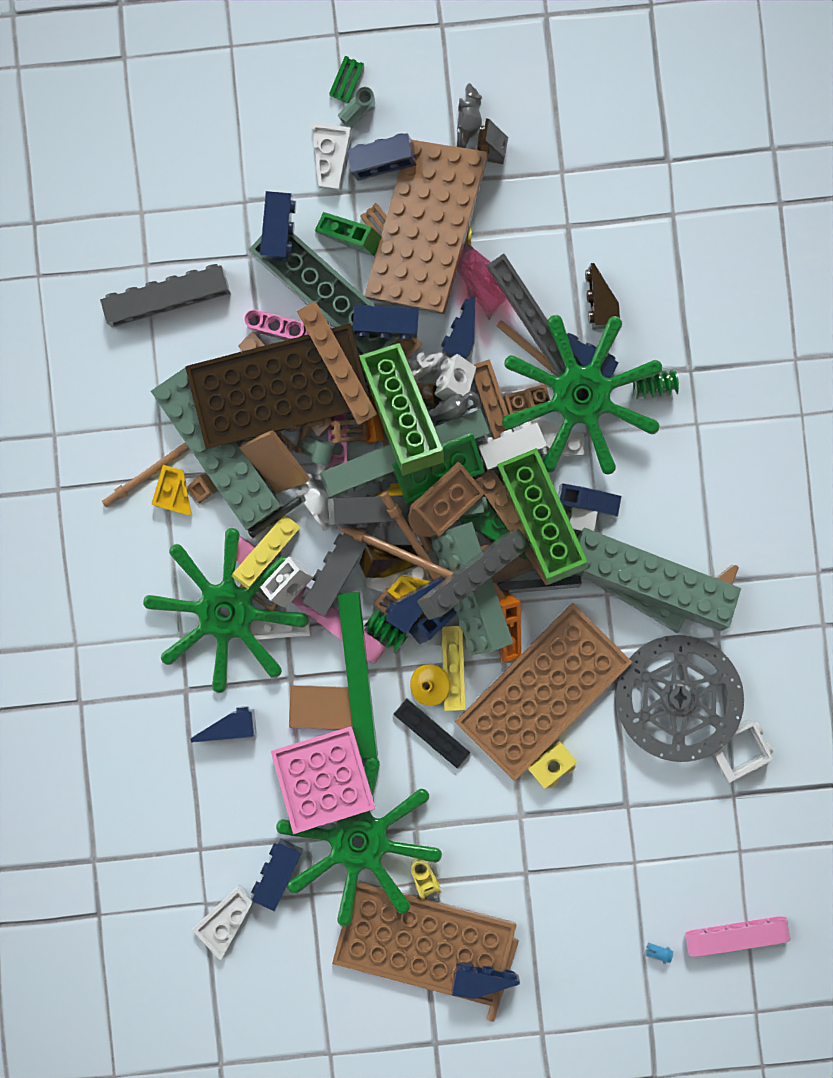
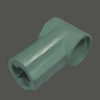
M365 86L359 88L355 97L337 115L347 127L352 129L367 111L374 108L375 98L372 89ZM365 95L371 97L367 103L360 101L361 97Z
M308 435L300 439L299 447L302 453L310 456L312 462L327 466L330 464L334 448L333 443Z

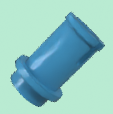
M648 942L646 948L654 950V952L645 950V956L661 960L663 964L671 963L673 951L669 947L663 948Z

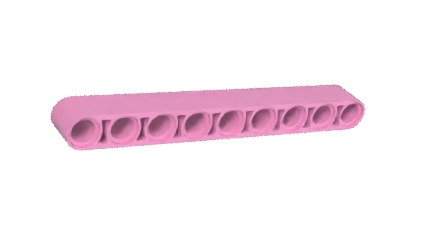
M239 536L236 559L240 564L255 548V546ZM272 561L265 570H267L275 561ZM306 586L291 602L343 641L339 610L332 605L324 618L303 606L304 599L301 597L308 587ZM364 630L367 660L375 664L386 650V646Z

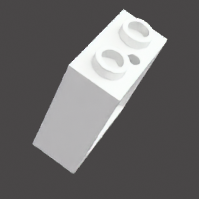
M748 719L739 724L733 737L748 729L761 753L760 755L734 769H731L721 749L711 755L722 777L728 783L774 760L771 754L773 749L768 741H764L762 737L763 730L758 722L755 723Z

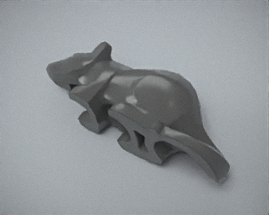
M468 83L465 88L466 100L464 101L462 98H459L456 147L466 148L469 139L479 132L480 125H482V118L479 112L482 96L479 95L471 83Z
M468 392L464 396L454 394L449 396L446 401L440 400L434 409L428 411L433 426H438L440 421L455 420L461 417L467 410L476 408L480 404V398L476 393ZM472 400L473 405H468V401Z

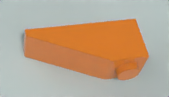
M508 592L503 593L505 598L499 600L513 644L498 649L503 663L515 660L521 655V601Z

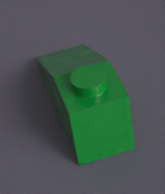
M323 212L315 228L317 233L371 256H375L382 238L370 226Z

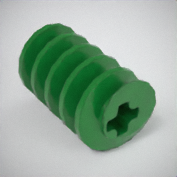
M671 369L669 374L666 370H662L660 374L633 382L635 399H638L639 393H642L643 398H646L647 393L650 392L652 398H654L656 391L659 392L660 397H663L664 391H667L668 396L672 395V390H675L677 395L679 392L678 375L674 369Z
M377 609L364 625V627L367 626L366 633L369 634L374 631L373 638L381 636L380 643L388 641L386 648L389 649L395 646L393 653L396 654L408 636L406 637V634L402 631L399 632L397 627H392L390 622H385L386 614L379 617L380 610Z

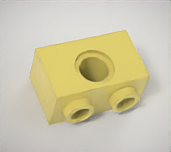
M558 740L543 752L528 769L542 787L546 789L547 787L552 788L559 782L558 778L564 773L567 775L572 772L577 761ZM552 761H557L559 764L555 771L548 770V764Z

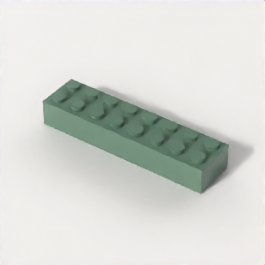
M295 234L290 235L293 251L292 256H288V262L262 260L260 256L262 235L249 249L251 255L305 304L309 305L316 301L324 318L332 328L351 323L353 330L354 305L375 306ZM354 334L357 350L361 354H367L391 346L400 338L391 337V339L385 340L379 339V336L370 335V338H359L357 334Z
M185 368L151 390L159 405L245 530L249 531L283 507L261 474L240 450L239 442L208 450L205 448Z
M481 409L434 427L441 444L468 433H472L475 442L478 443L485 440L484 435L490 433ZM391 445L322 471L319 475L328 497L340 498L348 494V489L353 488L355 492L367 487L368 481L372 480L375 484L387 479L386 474L391 472L395 476L392 463L397 462Z
M585 527L578 533L577 539L588 561V569L573 575L580 576L596 584L718 631H723L730 627L740 595V587Z

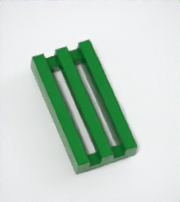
M344 56L329 96L349 103L363 71L364 63H359L355 59L351 60L348 56ZM347 64H349L350 66H349L348 71H347V73H346V75H345V78H344L343 83H342V85H341V87H340V90H339V92H338V94H337V93H336L337 88H338L339 83H340V81H341V79H342V76H343L344 71H345V69H346V67H347ZM354 67H356L357 71L354 75L346 97H344L342 95L348 84Z

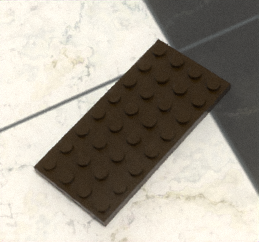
M351 323L330 328L370 400ZM309 334L185 366L207 450L255 438L272 430L278 432L352 413Z

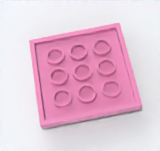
M352 726L271 751L293 834L376 809Z

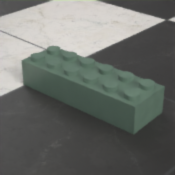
M472 522L446 530L440 537L437 535L431 537L432 547L438 557L439 566L452 572H456L482 552ZM491 578L453 607L457 612L459 626L464 633L466 646L471 656L492 652L513 644Z

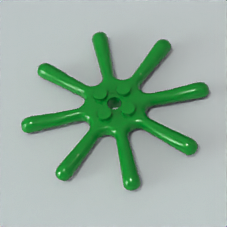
M552 315L548 319V325L564 361L565 372L563 375L556 377L516 356H508L504 362L508 370L550 386L553 389L554 395L546 403L504 416L502 425L505 429L509 430L548 413L559 412L563 416V424L543 460L547 472L555 471L574 425L583 423L589 429L602 472L607 475L612 474L616 470V465L599 427V417L602 414L609 413L649 434H656L660 428L656 420L614 404L610 399V394L617 387L661 373L662 364L658 360H652L615 377L605 378L601 374L600 369L622 327V320L616 316L609 318L591 363L582 367L575 361L561 316ZM579 389H584L587 392L588 396L585 401L577 398L576 393Z
M229 528L225 532L223 580L217 585L211 584L180 544H174L169 549L171 557L201 589L202 597L199 601L192 602L155 595H147L143 600V605L146 609L195 613L200 620L197 628L161 654V661L164 664H173L206 634H211L217 639L212 689L216 693H222L226 690L228 644L235 637L243 640L271 678H277L281 675L282 669L280 665L251 634L249 627L253 621H264L301 628L306 627L309 622L308 616L304 613L259 610L252 604L253 596L262 590L260 587L288 557L282 556L258 577L249 589L236 585L232 574L236 567L240 534L235 528ZM222 607H227L229 609V616H225L222 614Z
M367 758L365 762V772L372 797L380 767L378 758ZM422 788L418 789L382 818H375L370 811L338 820L332 829L315 827L293 834L290 821L279 820L276 824V830L279 834L325 840L331 845V853L327 857L288 882L289 891L297 894L336 864L344 865L347 869V877L337 922L340 926L347 927L352 922L359 872L363 869H369L375 874L397 912L400 914L407 913L410 909V903L383 868L381 858L386 853H395L434 863L441 860L442 852L439 848L393 842L386 836V830L390 825L429 800L428 791ZM354 836H362L364 838V845L361 847L356 846L353 843Z

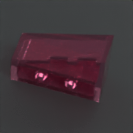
M467 244L462 251L457 271L490 321L507 298L486 268L490 261Z

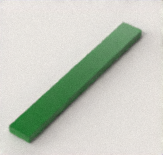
M360 592L339 593L337 596L353 731L361 758H377L378 750Z

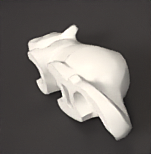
M419 353L414 361L406 359L415 382L429 372L436 374L437 367L441 365L445 353L432 354L427 358H424V353Z
M308 474L310 477L309 481L300 485L301 489H296L295 491L301 499L305 497L306 501L304 504L323 531H326L330 528L328 516V499L330 498L323 489L316 485L313 475Z

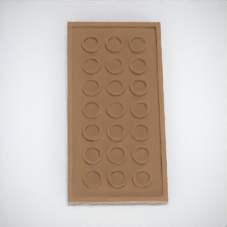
M412 140L417 165L399 171L382 231V238L378 245L364 296L369 300L409 308H419V310L445 315L489 155L485 151Z
M571 603L455 720V723L515 782L611 685L632 661L574 603Z
M357 881L352 922L347 927H341L332 962L334 965L452 996V983L456 963L469 962L474 967L490 966L496 971L503 972L505 970L517 924L516 922L433 900H421L420 897L403 893V895L409 901L410 909L407 913L400 914L382 887ZM499 991L476 999H463L495 1007Z

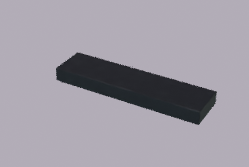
M571 576L549 585H545L542 579L501 582L497 586L502 593H522L580 588L582 579L580 576Z
M408 698L393 713L394 716L456 768L471 753Z

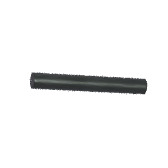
M299 496L292 499L248 531L249 535L252 538L303 503L302 499Z

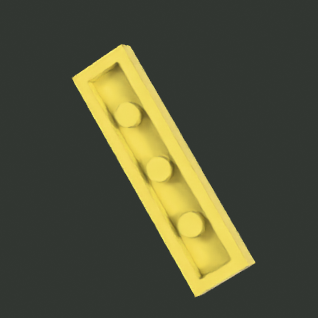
M284 515L233 572L232 577L249 589L301 527Z
M444 626L441 629L443 670L448 675L450 681V691L444 700V711L465 710L463 631L460 626Z

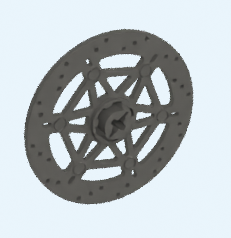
M671 635L648 642L629 658L632 663L620 674L618 679L616 706L624 729L639 747L660 759L674 762H690L714 754L730 741L742 719L744 691L736 668L721 650L707 641L696 637ZM666 652H674V660L652 672L644 668V665L654 657ZM690 652L706 659L716 668L717 672L709 675L687 661V653ZM679 665L682 666L684 680L676 679ZM671 666L673 667L671 681L657 676V673ZM689 667L702 675L703 679L690 682L687 668ZM634 669H637L638 671H640V674H638L637 672H635ZM636 679L644 683L643 710L638 713L634 712L632 704V689ZM651 679L664 683L665 687L663 690L660 691L651 682ZM708 682L709 686L698 693L695 685ZM722 683L726 686L728 699L724 717L716 714V689ZM675 684V689L669 693L668 701L666 702L665 695L669 692V687ZM648 687L660 696L650 706H648ZM709 690L712 692L711 709L700 701V697ZM679 691L681 696L685 697V700L681 701L680 705L678 700L674 699V696H677ZM691 695H693V696H694V701H693V703L690 704V702H691ZM660 703L663 705L664 711L655 714L650 713ZM690 704V709L684 712L685 707ZM671 705L675 711L671 710L669 706ZM697 705L708 713L709 716L705 717L695 713L694 710ZM669 714L672 729L658 722L656 718ZM689 715L703 721L701 724L686 730ZM676 716L683 717L681 731H677ZM638 718L639 721L634 723L633 720ZM650 721L672 735V744H666L655 739L642 725ZM709 724L716 729L711 736L693 745L685 744V736ZM678 744L680 745V750H679V751H677V745H678Z

